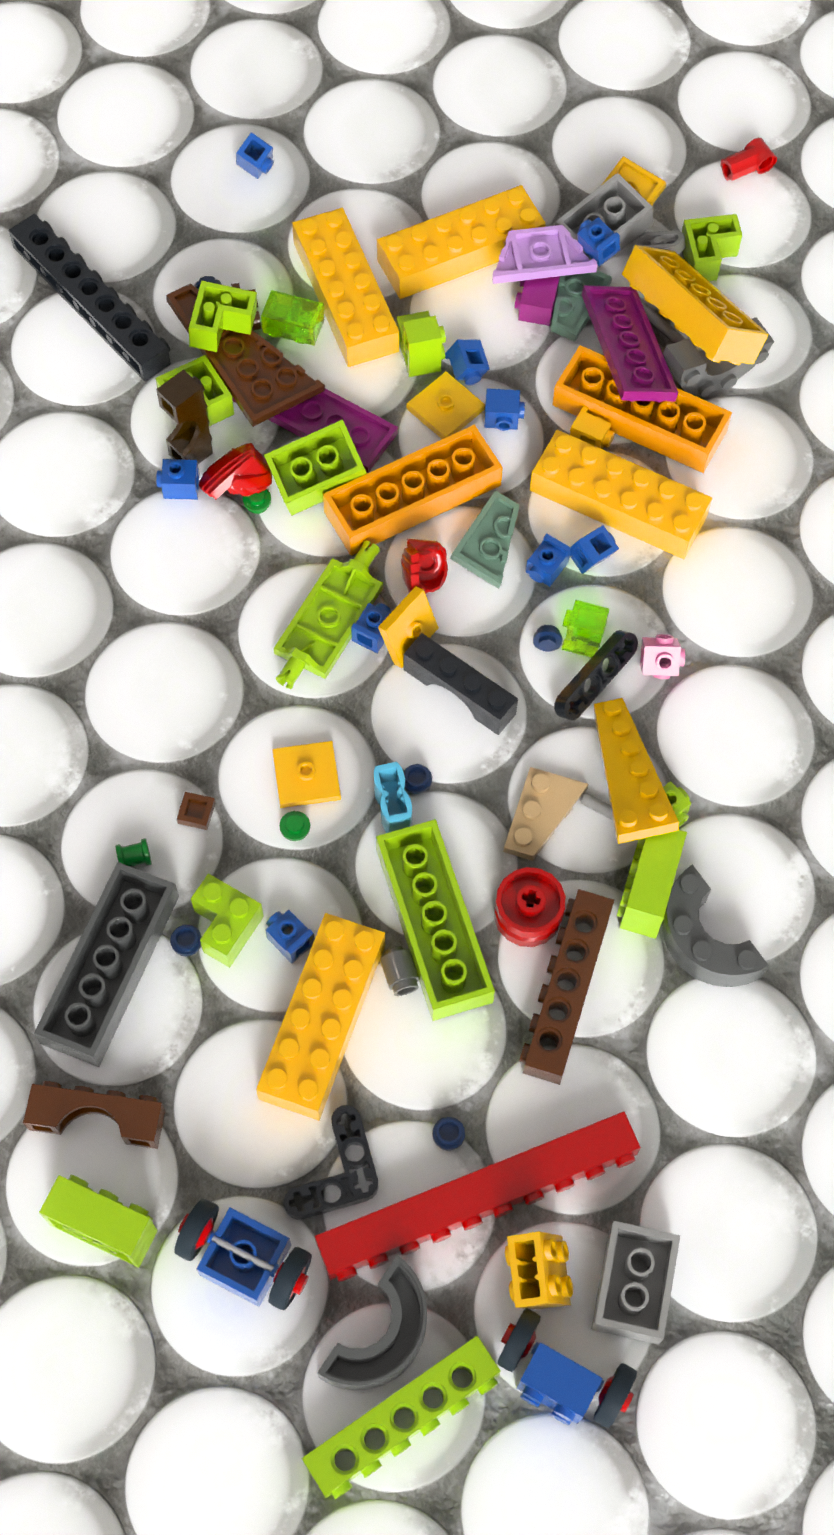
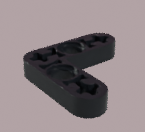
M342 1105L333 1112L331 1117L332 1129L344 1173L290 1189L285 1194L284 1207L291 1218L297 1220L306 1219L368 1201L377 1194V1174L360 1114L354 1107ZM347 1114L350 1119L355 1118L351 1122L352 1134L354 1136L360 1133V1137L347 1138L344 1125L337 1124L341 1121V1115ZM353 1144L360 1145L364 1150L362 1159L355 1162L347 1159L345 1155L346 1149ZM368 1164L369 1168H363L365 1180L372 1181L373 1184L368 1186V1192L362 1193L361 1188L355 1189L354 1187L359 1184L357 1171L350 1173L349 1169H360ZM328 1185H335L341 1191L340 1198L334 1203L326 1202L322 1198V1191ZM316 1189V1196L320 1207L314 1208V1201L305 1203L304 1210L298 1211L295 1206L290 1207V1204L295 1200L294 1196L301 1195L302 1200L312 1198L310 1191Z

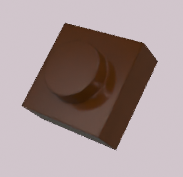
M185 792L177 816V823L208 830L216 804L215 798Z

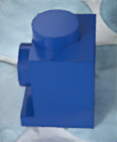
M599 217L594 221L588 219L580 225L577 233L578 242L583 246V251L591 259L594 258L597 261L598 266L620 251V235L617 232L614 233Z
M457 339L445 353V358L450 360L456 380H464L466 385L478 383L482 376L490 369L481 340Z
M602 525L575 542L571 546L570 557L580 572L584 574L589 569L609 558L619 548L613 535Z
M546 534L541 544L527 560L526 573L534 581L544 583L550 587L569 563L571 547Z
M368 603L357 622L351 627L352 641L378 654L384 644L378 626L387 618L392 610L382 603H377L376 606Z
M289 909L284 914L280 911L276 912L266 923L268 926L265 929L267 939L291 964L313 945L315 940L314 933ZM288 927L293 929V932L290 934L283 933Z

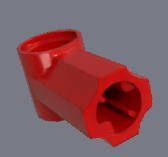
M758 137L751 140L744 150L721 159L720 166L725 179L733 181L754 171H757L759 174L766 173L776 164L777 157L765 141Z

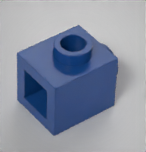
M252 132L236 152V165L256 179H259L262 173L267 174L274 164V160H272L273 147Z
M487 388L484 428H495L504 431L510 429L517 430L518 419H524L525 402H520V390Z
M163 459L162 470H157L156 476L157 487L162 488L163 498L198 500L200 474L197 460Z

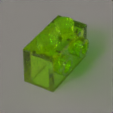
M271 290L261 314L263 333L272 337H282L299 344L315 346L325 320L324 303Z

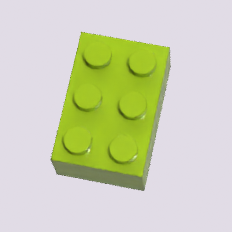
M343 420L264 454L284 503L291 515L323 502L324 493L367 474Z
M679 830L638 839L617 916L622 918L620 929L656 939L664 919L687 832Z
M58 1175L39 1211L40 1215L50 1226L139 1268L158 1231L152 1222L153 1218L148 1215L149 1211L133 1203L128 1208L118 1201L119 1197L104 1189H100L99 1193H96L88 1187V1182L77 1176L70 1175L69 1179Z

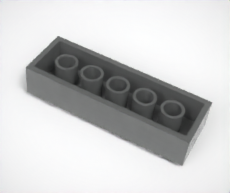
M117 862L34 1032L40 1044L100 1067L177 903L179 894L175 883Z

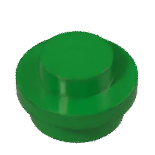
M266 489L261 493L243 496V504L252 513H263L271 504V494Z
M299 811L288 812L280 820V832L283 837L290 841L302 840L310 831L309 818Z

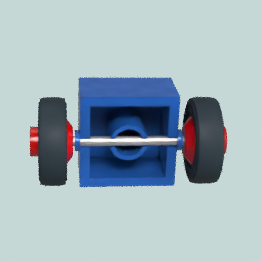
M202 1198L194 1206L190 1214L187 1213L178 1229L179 1235L174 1253L187 1261H192L201 1251L202 1247L206 1243L209 1244L196 1268L201 1277L260 1307L273 1282L268 1302L280 1310H286L295 1295L302 1293L309 1276L306 1273L312 1260V1254L300 1247H295L285 1262H283L292 1246L290 1238L229 1207L215 1232L213 1229L218 1216L219 1206Z
M526 1308L516 1325L510 1323L504 1333L501 1342L505 1346L497 1362L502 1368L513 1372L520 1359L527 1357L529 1351H531L530 1354L533 1357L516 1388L522 1392L520 1397L535 1407H539L541 1403L553 1410L551 1416L566 1425H570L571 1422L578 1424L582 1420L595 1393L601 1391L598 1396L599 1405L593 1419L602 1426L610 1428L619 1412H626L634 1396V1393L630 1392L636 1379L637 1371L621 1363L614 1375L603 1384L604 1380H602V1377L543 1343L536 1342L534 1345L533 1343L536 1339L535 1330L541 1320V1316Z

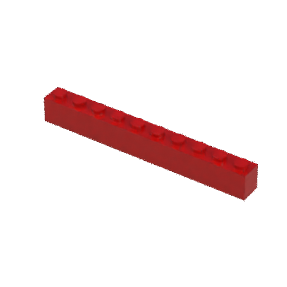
M625 1111L318 1234L315 1236V1241L329 1279L337 1278L338 1282L345 1281L357 1275L356 1270L366 1265H369L370 1269L382 1266L389 1262L388 1257L398 1252L402 1256L411 1254L420 1249V1243L432 1239L433 1243L443 1241L452 1236L450 1231L462 1226L464 1230L475 1228L483 1223L482 1218L494 1214L495 1218L502 1217L514 1210L512 1206L525 1201L526 1205L534 1204L544 1198L543 1193L553 1189L557 1193L568 1190L575 1186V1180L585 1176L587 1180L595 1179L605 1173L604 1168L614 1164L617 1165V1168L627 1166L636 1160L634 1156L638 1155L641 1147Z

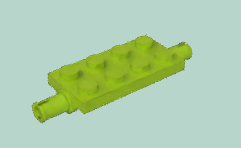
M364 541L354 559H350L348 562L342 563L334 558L331 559L274 647V654L288 660L280 674L276 677V681L280 685L284 686L287 682L286 688L292 689L303 669L324 679L327 678L352 638V625L357 622L368 603L374 604L383 589V582L373 578L369 574L368 569L376 555L380 552L376 544L373 543L369 548L368 546L371 542Z

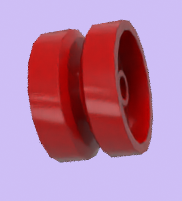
M525 867L510 873L501 882L496 895L494 919L499 932L508 941L518 946L535 947L547 943L556 935L562 924L566 896L561 883L552 874L540 868Z

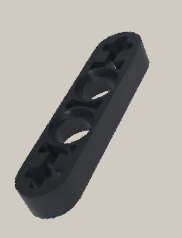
M618 630L610 636L557 696L554 710L559 717L573 721L582 715L634 656L638 647L636 635ZM608 657L609 664L607 669L603 672L602 665L604 660ZM588 678H590V688L587 692H585V682Z

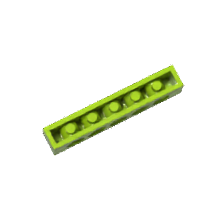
M475 1336L305 1455L302 1460L325 1498L332 1494L337 1499L353 1487L350 1481L362 1473L364 1478H367L381 1468L382 1464L379 1460L390 1452L394 1457L398 1456L412 1445L409 1439L417 1433L421 1432L423 1436H426L439 1427L441 1423L438 1419L448 1411L454 1416L470 1404L467 1398L479 1391L482 1396L498 1384L495 1378L500 1375L501 1370L479 1337ZM459 1369L469 1372L472 1378L471 1384L465 1388L457 1387L452 1381L453 1373ZM434 1389L442 1394L443 1403L439 1407L429 1408L425 1405L423 1395L428 1390ZM400 1410L410 1411L414 1416L413 1425L407 1429L397 1427L394 1422L395 1414ZM378 1430L383 1433L385 1443L380 1449L372 1450L366 1446L364 1441L368 1432ZM342 1451H350L355 1455L356 1461L350 1470L342 1471L335 1465L336 1456Z

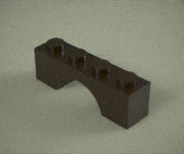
M183 369L157 388L156 391L159 406L177 423L173 432L166 439L169 455L173 459L197 460L199 464L213 454L212 436L209 431L210 421L207 417V404L203 393L205 388L197 377H191Z

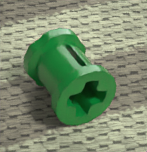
M146 838L141 839L140 843L123 847L120 844L115 845L119 863L130 867L144 863L147 866L152 865Z

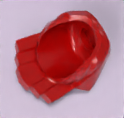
M247 443L235 449L232 448L231 451L208 467L199 481V487L215 500L226 490L231 494L251 496L255 493H261L271 486L272 472L266 458L262 456L252 443Z
M407 539V547L404 548V553L402 554L401 568L402 577L409 593L415 587L423 589L425 594L439 590L444 584L448 571L446 549L439 542Z

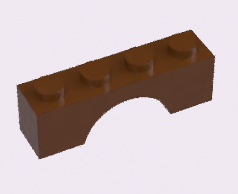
M43 1081L42 1085L32 1084L23 1123L31 1131L61 1135L65 1128L78 1117L87 1114H101L111 1118L119 1125L121 1137L126 1145L158 1149L165 1108L162 1102H158L159 1099L153 1096L140 1095L139 1099L127 1098L125 1093L108 1090L106 1094L94 1093V1089L86 1086H75L74 1090L62 1088V1085L56 1082Z

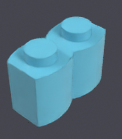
M397 762L375 766L374 794L378 804L381 806V823L385 832L389 833L412 826V803L405 791L403 769Z

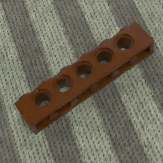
M578 889L575 899H568L564 916L569 917L567 927L560 926L555 944L561 947L558 956L551 955L546 972L552 974L549 985L542 984L537 1002L542 1003L543 1006L540 1015L533 1014L528 1032L534 1033L531 1044L524 1043L519 1062L525 1063L523 1074L560 1085L615 901L614 899ZM580 922L587 923L591 930L582 932L577 929L576 924ZM577 951L582 955L583 959L579 961L571 960L567 953ZM564 979L569 980L573 983L574 988L564 990L558 985V982ZM560 1009L565 1013L566 1017L561 1020L554 1019L550 1016L549 1011ZM544 1038H550L555 1041L557 1047L547 1050L541 1046L540 1041Z

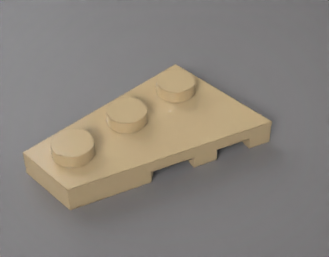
M530 767L503 852L533 861L554 834L558 825L570 813L574 804L586 792L589 784Z

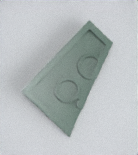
M598 270L593 273L560 276L551 331L575 342L590 319L581 295L584 285L610 286L612 276Z
M495 490L453 551L450 559L499 589L503 579L519 504Z

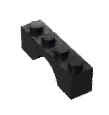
M423 633L419 635L404 653V671L426 686L430 684L439 685L455 694L469 708L475 720L498 736L516 715L517 697Z

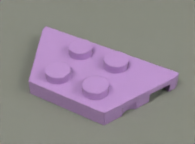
M563 225L511 230L508 232L505 246L500 253L496 270L493 271L492 282L496 284L593 273L597 271V261L594 258L590 260L583 253V246L571 237L570 232Z

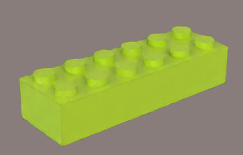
M436 819L376 836V851L408 949L411 952L419 976V982L432 1021L493 1003L495 990Z

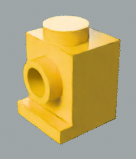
M583 406L571 426L570 435L603 449L604 446L608 448L611 445L615 432L610 430L611 423L605 421L600 416L589 414L588 408Z

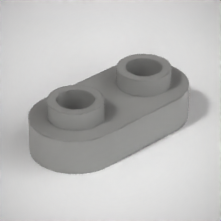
M676 230L644 232L632 241L633 248L635 245L675 251L677 254H680L686 247L683 233Z

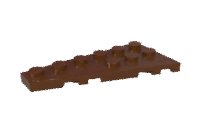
M188 284L166 295L167 303L188 333L199 291L192 284ZM223 329L217 352L200 349L202 354L207 356L252 427L325 391V384L318 379L316 381L306 374L305 369L298 364L296 366L283 357L281 351L253 330L251 335Z

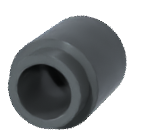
M402 946L387 949L380 962L389 989L393 990L395 996H403L416 991L419 988L417 983L419 976L410 950L403 949Z

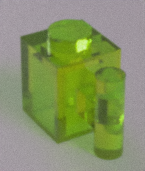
M575 600L573 610L567 609L564 617L563 626L567 627V633L561 650L592 658L601 645L610 609Z

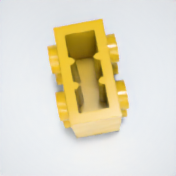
M540 1231L507 1236L508 1245L505 1247V1258L507 1264L511 1267L512 1280L509 1283V1293L512 1301L515 1302V1308L540 1310L571 1305L570 1297L573 1295V1283L570 1276H567L566 1262L569 1259V1251L566 1242L563 1241V1237Z

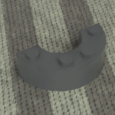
M757 317L752 318L756 324L767 332ZM768 335L754 364L741 363L740 365H735L729 361L722 360L720 363L713 362L705 356V351H698L690 339L667 345L663 356L669 371L683 391L692 395L706 397L721 388L724 390L730 389L737 383L739 378L749 372L756 364L765 361L769 356L768 351L773 345L774 340Z
M692 864L677 878L672 886L662 921L663 937L673 959L694 978L715 986H742L762 978L769 965L750 940L740 944H725L713 939L704 930L699 920V908L706 903L711 888Z
M397 1255L378 1282V1291L387 1299L392 1311V1321L387 1333L376 1344L366 1348H348L337 1343L317 1372L318 1377L326 1383L348 1390L377 1388L396 1379L415 1360L425 1337L427 1303L423 1287L417 1275L400 1256Z

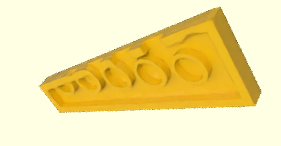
M623 698L595 703L594 716L618 844L679 831V821Z

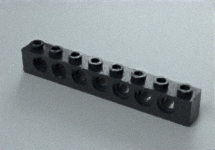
M34 213L8 230L13 248L144 382L171 364L169 357L170 347L165 339L162 337L158 338L153 333L148 322L145 320L141 321L136 316L132 306L128 303L124 304L115 289L111 286L107 287L99 273L94 269L91 271L83 257L79 253L75 254L70 249L67 241L63 237H58L46 220L42 221Z

